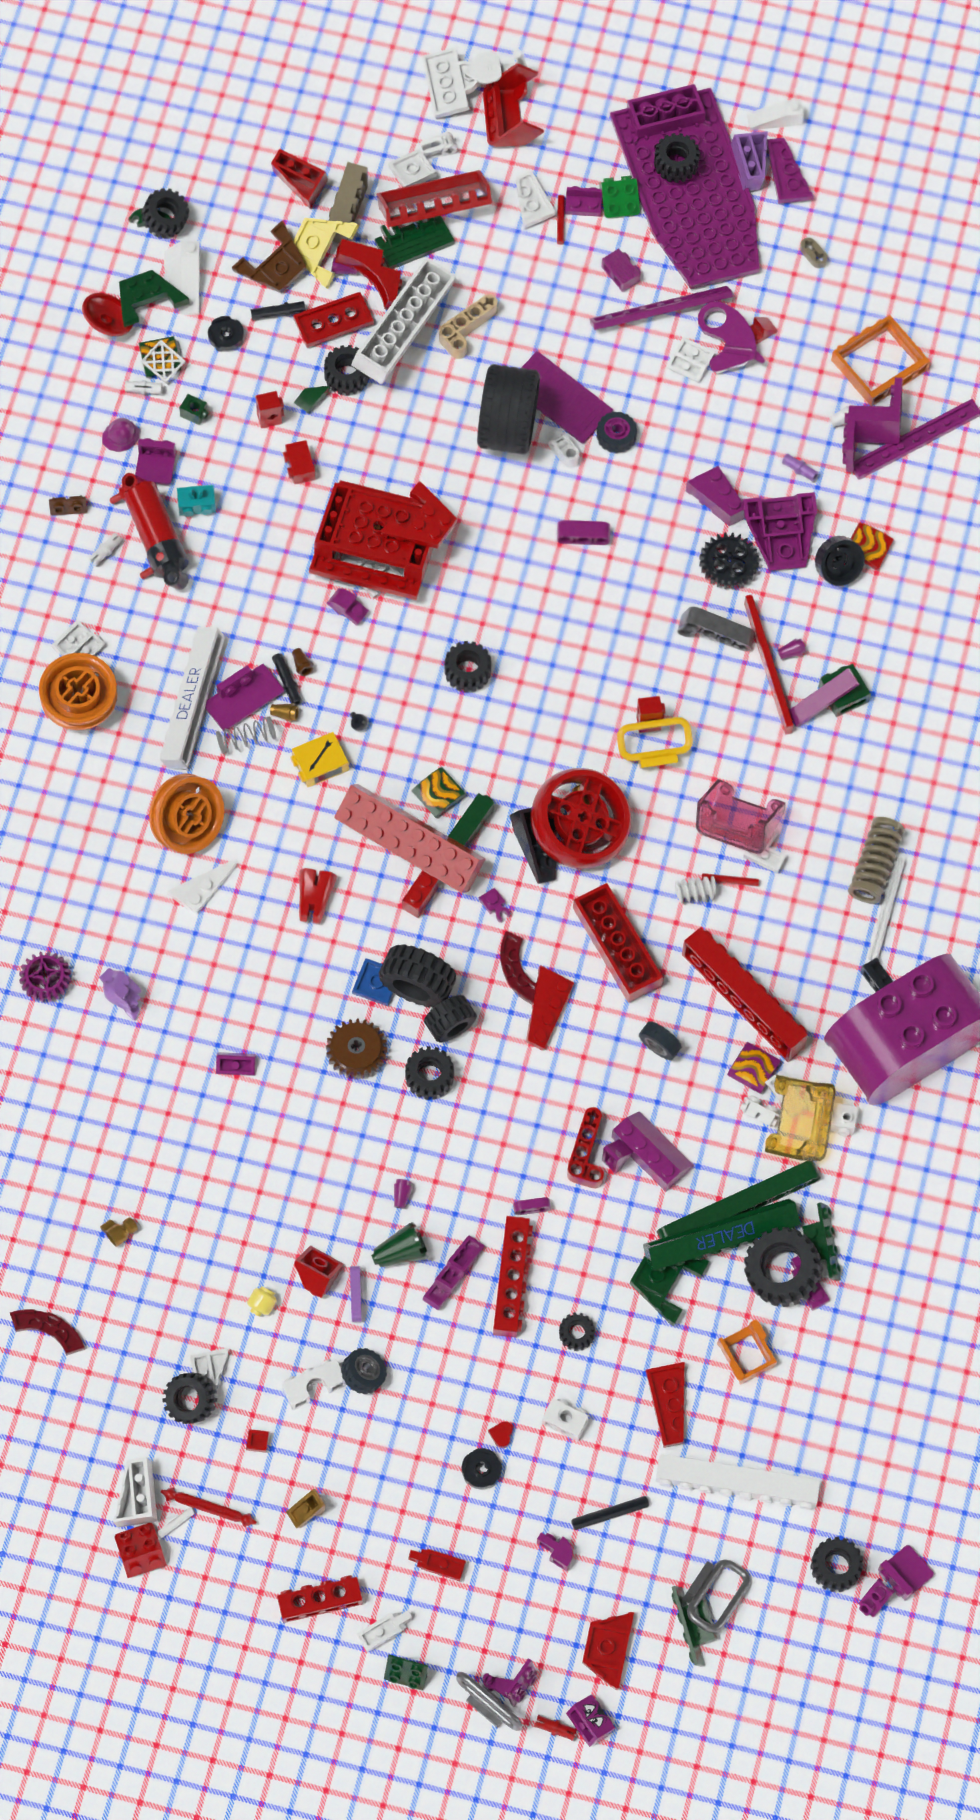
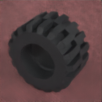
M672 133L671 136L666 135L664 139L661 138L659 144L656 145L654 167L657 174H661V178H667L669 182L674 180V183H678L679 180L685 182L686 178L691 179L692 174L695 175L698 169L700 157L698 144L695 145L696 141L694 139L690 140L688 135L686 137L683 136V133H679V135ZM677 154L683 156L685 160L673 161L669 156Z
M161 188L160 191L155 190L153 194L151 193L148 196L141 215H143L142 222H145V228H149L151 234L154 232L157 237L162 235V238H167L169 235L171 238L175 234L178 235L184 228L190 210L187 208L188 202L184 201L185 197L183 195L179 196L178 191L172 192L170 188L168 190ZM157 208L169 209L173 213L174 218L167 219L160 216Z
M341 345L339 349L337 347L333 348V352L330 351L328 357H325L324 378L327 381V386L331 387L333 392L338 391L340 395L346 393V396L350 395V393L354 395L357 394V390L362 391L364 386H367L370 377L360 370L356 369L351 374H342L338 371L339 368L344 366L353 367L351 364L359 350L358 347L352 348V345H348V347Z
M464 641V644L458 642L456 647L452 646L450 652L447 651L444 663V673L447 682L450 681V686H456L458 691L463 689L465 693H468V690L476 692V688L482 689L483 684L486 685L491 676L492 662L491 656L488 655V650L486 648L483 649L481 644L476 645L474 641L472 643ZM470 661L475 663L478 668L472 672H464L458 668V665L462 662Z
M456 995L445 999L431 1009L425 1017L424 1023L436 1042L441 1043L452 1040L468 1030L475 1022L477 1014L464 995Z
M427 1046L426 1050H423V1047H421L418 1053L414 1051L412 1057L407 1059L405 1066V1080L407 1087H410V1091L412 1093L416 1092V1096L419 1098L424 1096L425 1100H428L429 1097H432L433 1100L437 1099V1095L442 1097L445 1091L448 1093L450 1086L453 1085L454 1064L451 1062V1057L446 1056L444 1050L440 1052L438 1047L431 1049V1046ZM425 1066H434L440 1070L441 1075L434 1080H425L420 1077L418 1072Z
M194 1372L183 1373L173 1377L172 1381L166 1384L168 1388L163 1391L166 1397L162 1398V1402H166L167 1406L164 1409L170 1412L168 1414L170 1418L174 1417V1421L182 1422V1424H192L204 1421L205 1418L211 1415L210 1412L215 1410L216 1406H214V1403L217 1402L218 1398L214 1397V1394H217V1390H213L212 1386L214 1384L208 1381L209 1378L207 1376H201L202 1374ZM187 1386L193 1387L199 1396L198 1404L193 1410L187 1409L181 1400L182 1392Z
M831 1537L827 1538L825 1542L822 1541L819 1544L818 1548L816 1547L811 1559L810 1569H812V1577L816 1578L815 1582L818 1585L820 1583L823 1585V1589L830 1588V1592H835V1590L843 1592L844 1589H850L858 1581L863 1569V1555H860L859 1547L855 1548V1543L853 1541L851 1543L847 1542V1538H843V1540H840L839 1537H835L833 1540ZM831 1555L842 1556L848 1563V1571L843 1574L830 1572L825 1564L826 1558Z

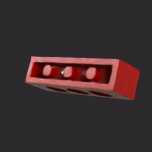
M352 1575L341 1577L340 1581L336 1582L326 1580L321 1582L319 1586L305 1585L300 1588L301 1590L292 1591V1589L280 1592V1595H277L283 1623L363 1605L357 1577H352ZM342 1589L345 1595L338 1598L334 1595V1592ZM315 1595H324V1601L316 1602L314 1600ZM296 1599H303L305 1604L302 1607H297L294 1605V1601Z

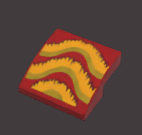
M861 522L857 524L850 538L860 545L865 556L864 563L874 570L880 568L894 541L889 535Z

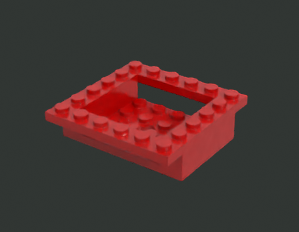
M342 480L339 483L335 482L314 541V556L309 567V573L417 600L434 548L417 545L413 541L396 540L397 538L390 536L387 538L382 537L381 531L383 529L376 530L374 526L381 525L384 528L388 521L391 520L407 528L424 504L414 498ZM335 552H340L404 569V577L333 558Z

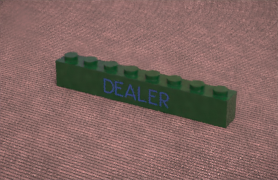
M785 1199L644 1243L643 1249L647 1265L652 1270L663 1271L670 1265H682L689 1259L698 1260L708 1253L717 1254L727 1247L736 1248L740 1246V1243H751L756 1237H763L761 1233L765 1231L771 1233L772 1228L778 1227L779 1231H782L783 1227H789L790 1230H793L795 1226L801 1225L796 1202L791 1199Z

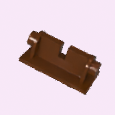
M71 496L69 499H66V497H52L53 499H49L50 516L87 513L86 496Z

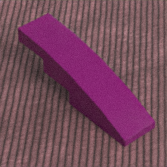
M468 1235L447 1261L446 1266L435 1278L434 1283L424 1294L422 1300L439 1311L471 1268L485 1245Z

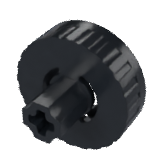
M840 535L833 536L823 542L815 557L817 573L828 583L835 586H844L853 582L862 572L865 562L864 552L860 545L849 537Z

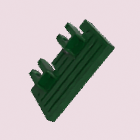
M442 216L426 219L427 222L424 223L422 220L415 221L419 229L416 228L414 223L400 229L398 225L391 228L395 235L392 236L385 225L380 226L386 242H384L382 236L374 240L377 248L383 250L382 257L385 258L384 261L387 267L395 269L454 245L455 240Z

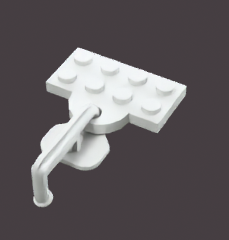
M456 47L422 56L435 119L470 110L467 94L473 92L479 83L486 85L498 81L502 73L516 63L527 67L522 51L520 49L514 50L512 56L517 61L500 66L499 57L495 51L479 53L472 62L459 61Z

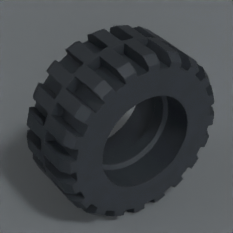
M398 944L391 947L379 971L380 981L389 991L394 992L406 1001L432 1008L449 998L457 979L455 970L451 968L450 964L444 962L442 958L422 948L419 949L412 945L407 946L406 944Z
M778 1227L772 1228L771 1233H767V1231L761 1233L763 1237L760 1239L756 1237L752 1241L754 1246L748 1247L746 1251L748 1257H744V1264L746 1266L744 1272L753 1291L766 1303L770 1302L773 1306L782 1304L783 1307H789V1303L793 1302L794 1305L800 1304V1299L804 1298L807 1300L810 1297L809 1292H815L818 1288L816 1283L821 1282L822 1276L820 1272L823 1271L820 1254L813 1242L805 1234L802 1235L796 1229L791 1231L789 1227H783L782 1231H779ZM781 1252L796 1253L800 1257L801 1267L794 1278L782 1283L773 1282L768 1279L766 1266L773 1256Z

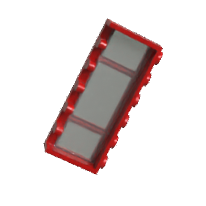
M480 170L376 193L379 210L386 219L388 228L492 204L490 185Z

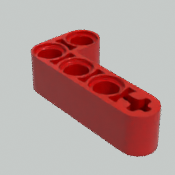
M590 1107L586 1109L567 1168V1178L573 1183L596 1189L603 1183L604 1172L601 1167L589 1164V1160L601 1124L602 1114L598 1108ZM594 1116L595 1118L591 1126L589 1125V1122L591 1117ZM584 1133H589L592 1137L590 1139H585L582 1135ZM584 1151L587 1155L580 1157L576 1153ZM579 1169L581 1173L575 1175L571 1172V1170ZM592 1174H596L600 1178L598 1180H592L590 1176Z

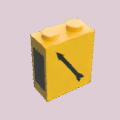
M334 732L292 748L291 762L294 767H298L300 771L298 772L299 779L302 783L305 782L307 788L349 771V762Z

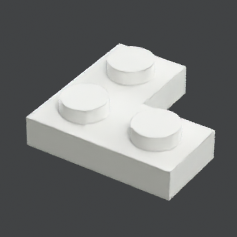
M760 824L743 858L778 874L786 855L770 848L777 835V831Z

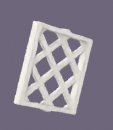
M162 340L141 360V363L164 383L176 374L179 368L186 362ZM161 346V352H155V349ZM162 354V360L155 361V355ZM164 354H171V360H164ZM173 354H174L178 359L173 360ZM150 355H153V361H146ZM171 362V368L165 369L164 363ZM173 362H180V365L174 368ZM155 363H162V369H156ZM165 371H172L168 377H165Z

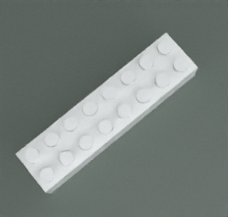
M425 257L357 351L351 365L378 383L383 384L451 289L456 275L428 257Z

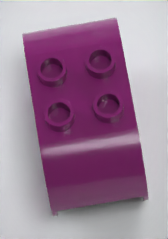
M942 954L924 962L856 1004L830 1027L825 1034L824 1042L833 1049L865 1094L869 1105H878L910 1088L960 1057L980 1042V993L951 954Z

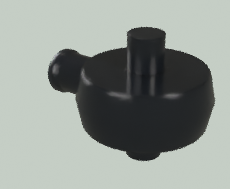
M351 712V727L355 731H363L368 723L367 717L363 714Z

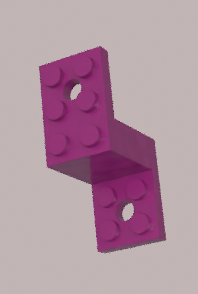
M895 378V385H891L890 407L849 405L848 413H845L843 438L846 439L842 443V464H846V472H853L855 443L900 444L902 378Z

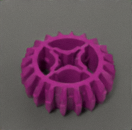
M40 951L38 957L32 954V960L26 958V964L21 965L23 970L19 972L21 988L23 991H26L28 997L32 995L34 1001L40 997V1002L42 1003L44 998L51 1002V997L53 996L58 1000V993L64 995V989H69L68 983L71 982V977L69 976L71 975V970L68 969L69 964L67 962L64 963L63 957L58 958L57 953L51 956L49 951H47L46 955H43ZM46 965L54 966V967H56L58 970H55V968H54V969H50V968H48ZM40 966L39 970H38L37 972H34L33 975H31V973H32L37 967ZM43 971H45V973H46V975H47V977H48V978H46V979H47V983H45V979H43V975H44V972H43ZM54 981H58L54 986L50 987ZM33 983H35V985H42L44 989L34 986Z

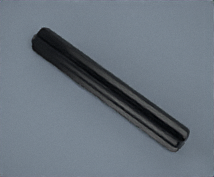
M642 1496L573 1518L571 1524L574 1530H578L647 1508L649 1501L646 1496Z

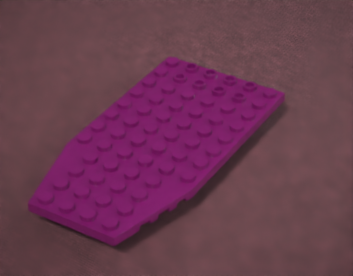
M691 84L627 100V108L610 112L609 117L632 179L637 178L639 200L651 233L689 288L695 289L758 273L760 267L755 205L749 189L745 188L743 191L739 178L740 173L731 147V140L711 87L697 91L696 85ZM672 133H676V135L683 133V136H690V140L694 139L696 141L695 145L698 144L699 146L698 169L695 175L692 174L691 179L686 178L685 182L681 180L678 183H674V180L669 182L667 178H661V174L656 172L654 167L656 145L666 135L671 136ZM681 155L669 156L673 161L685 160Z

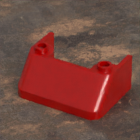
M516 63L503 72L498 81L485 86L483 102L487 142L489 145L494 147L525 146L544 133V129L521 121L519 101L528 92L527 83L538 75V71Z

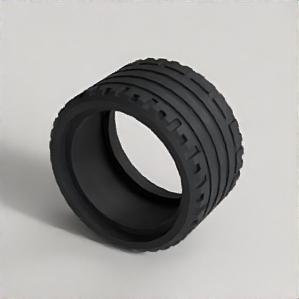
M492 364L488 367L477 432V444L480 448L502 452L508 451L509 453L523 455L529 452L540 385V374L537 370L520 369L518 367L501 366L498 364Z

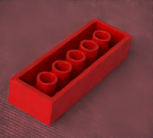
M608 883L573 899V910L628 1003L662 986L663 976Z

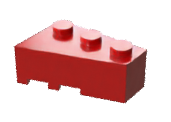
M280 148L271 161L273 172L311 209L328 181L326 171Z

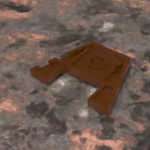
M281 220L270 231L281 245L257 268H254L244 257L231 267L233 272L279 293H282L307 270L290 233Z

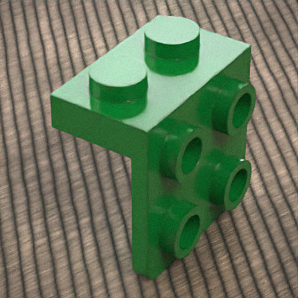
M629 175L621 176V180L614 181V177L603 178V182H599V188L602 189L604 216L606 218L632 216L640 213L637 178L632 179V176Z

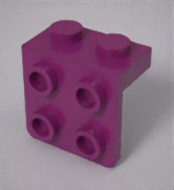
M139 439V454L135 475L147 481H153L156 484L170 485L176 458L175 443L168 440Z
M910 1545L904 1546L888 1561H883L878 1568L881 1578L886 1582L888 1581L893 1587L892 1589L895 1591V1594L902 1597L904 1601L934 1575V1572Z

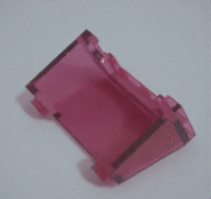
M717 779L697 802L696 829L703 836L755 854H760L766 849L785 812L786 802L771 799L767 803L766 808L734 797L732 785Z

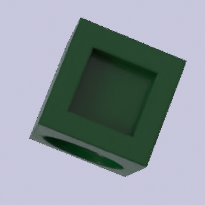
M190 394L186 395L179 407L180 417L197 425H200L202 420H206L209 414L207 402Z

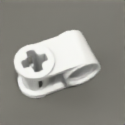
M563 432L557 439L548 441L551 451L566 468H575L578 465L579 450L567 433Z

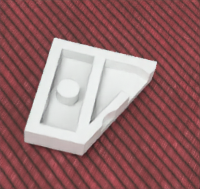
M228 1348L190 1355L192 1372L202 1374L201 1376H207L209 1378L208 1381L214 1384L212 1386L213 1390L218 1389L228 1356Z

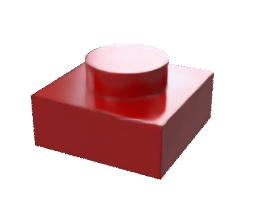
M249 1429L246 1451L266 1453L269 1431Z

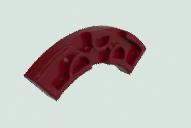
M506 931L500 949V963L503 975L511 989L521 999L532 1005L536 983L525 974L520 964L519 953L523 938Z
M35 1309L9 1312L16 1332L26 1330L43 1332L54 1338L62 1346L66 1356L85 1350L79 1334L59 1316Z

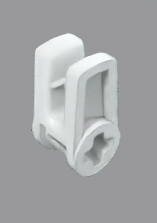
M443 132L440 135L424 139L420 142L427 160L449 156L457 151V146L453 143V134L451 132Z

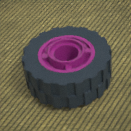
M614 411L607 413L598 422L596 433L598 444L604 450H608V452L623 453L626 450H630L634 446L637 437L636 422L628 414Z

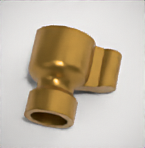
M128 1217L121 1225L109 1219L100 1226V1229L107 1235L110 1242L117 1247L128 1239L129 1233L132 1234L137 1231L138 1227L133 1219Z

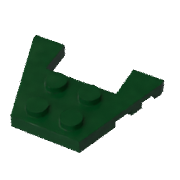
M153 270L119 281L124 328L139 322V316L134 310L135 308L168 297L174 309L190 304L189 298Z
M644 1256L629 1284L674 1327L683 1309L666 1301L665 1298L682 1269L701 1279L709 1265V1261L705 1259H689L682 1265H670L663 1271H655L648 1267L646 1257Z

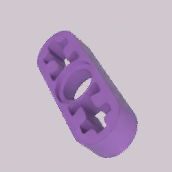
M350 1266L352 1322H362L360 1266Z

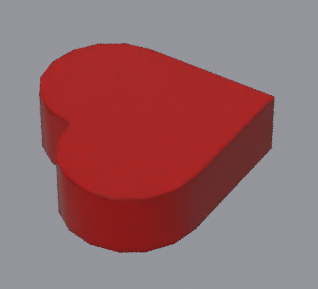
M503 1421L488 1429V1433L497 1447L506 1448L509 1445L510 1436L513 1431V1427L509 1422Z

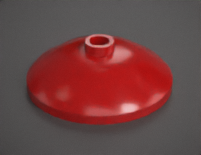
M93 293L85 298L82 304V313L93 329L107 336H123L130 332L133 325L125 328L123 326L121 300L105 293Z

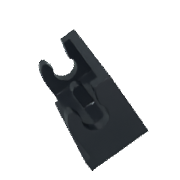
M877 957L862 965L860 972L875 992L893 982Z

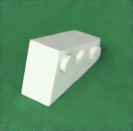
M147 1457L126 1460L121 1482V1492L117 1500L118 1505L116 1514L113 1517V1523L119 1528L158 1521L152 1462Z

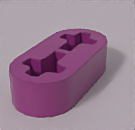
M542 1197L514 1202V1214L527 1215L551 1210L550 1199Z

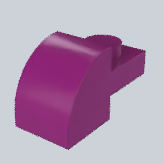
M338 588L326 602L339 615L343 614L356 626L369 612L366 607L356 600V595L343 588Z
M541 1532L536 1544L551 1552L549 1561L567 1572L572 1560V1548L569 1541L562 1536L558 1543L553 1535Z

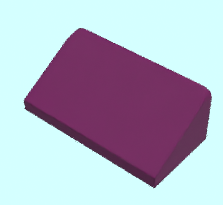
M217 1052L216 1074L255 1076L256 1054Z

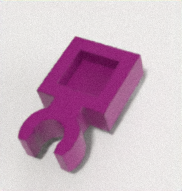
M495 887L479 897L480 903L489 914L496 913V920L499 923L502 922L500 914L504 913L508 918L510 917L509 909L502 907L505 905V900Z

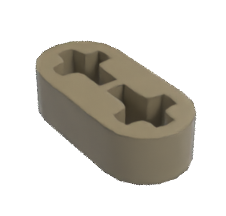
M804 238L800 244L801 253L815 268L825 267L828 260L826 252L813 238Z

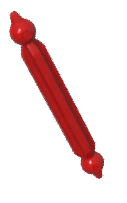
M173 1487L160 1491L165 1496L166 1501L174 1499L180 1504L234 1522H241L244 1527L256 1525L257 1523L250 1513L242 1515L239 1511L182 1492L176 1493Z

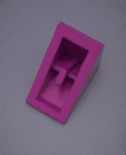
M618 1139L603 1148L602 1161L616 1174L633 1152Z

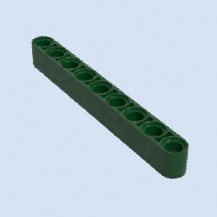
M807 1160L659 1228L656 1232L659 1238H663L757 1209L819 1181L822 1177L813 1160Z

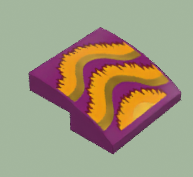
M747 1041L727 1075L761 1094L766 1087L765 1082L771 1078L781 1060Z

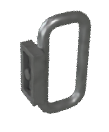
M723 1559L715 1565L707 1561L683 1598L684 1601L689 1603L687 1608L689 1619L707 1632L715 1633L720 1631L748 1590L751 1583L749 1573L731 1560ZM729 1568L740 1575L743 1582L717 1623L709 1624L698 1617L695 1610L721 1569Z
M464 1672L457 1673L456 1680L458 1684L470 1694L466 1699L470 1706L496 1728L503 1722L514 1731L521 1729L522 1723L512 1711Z

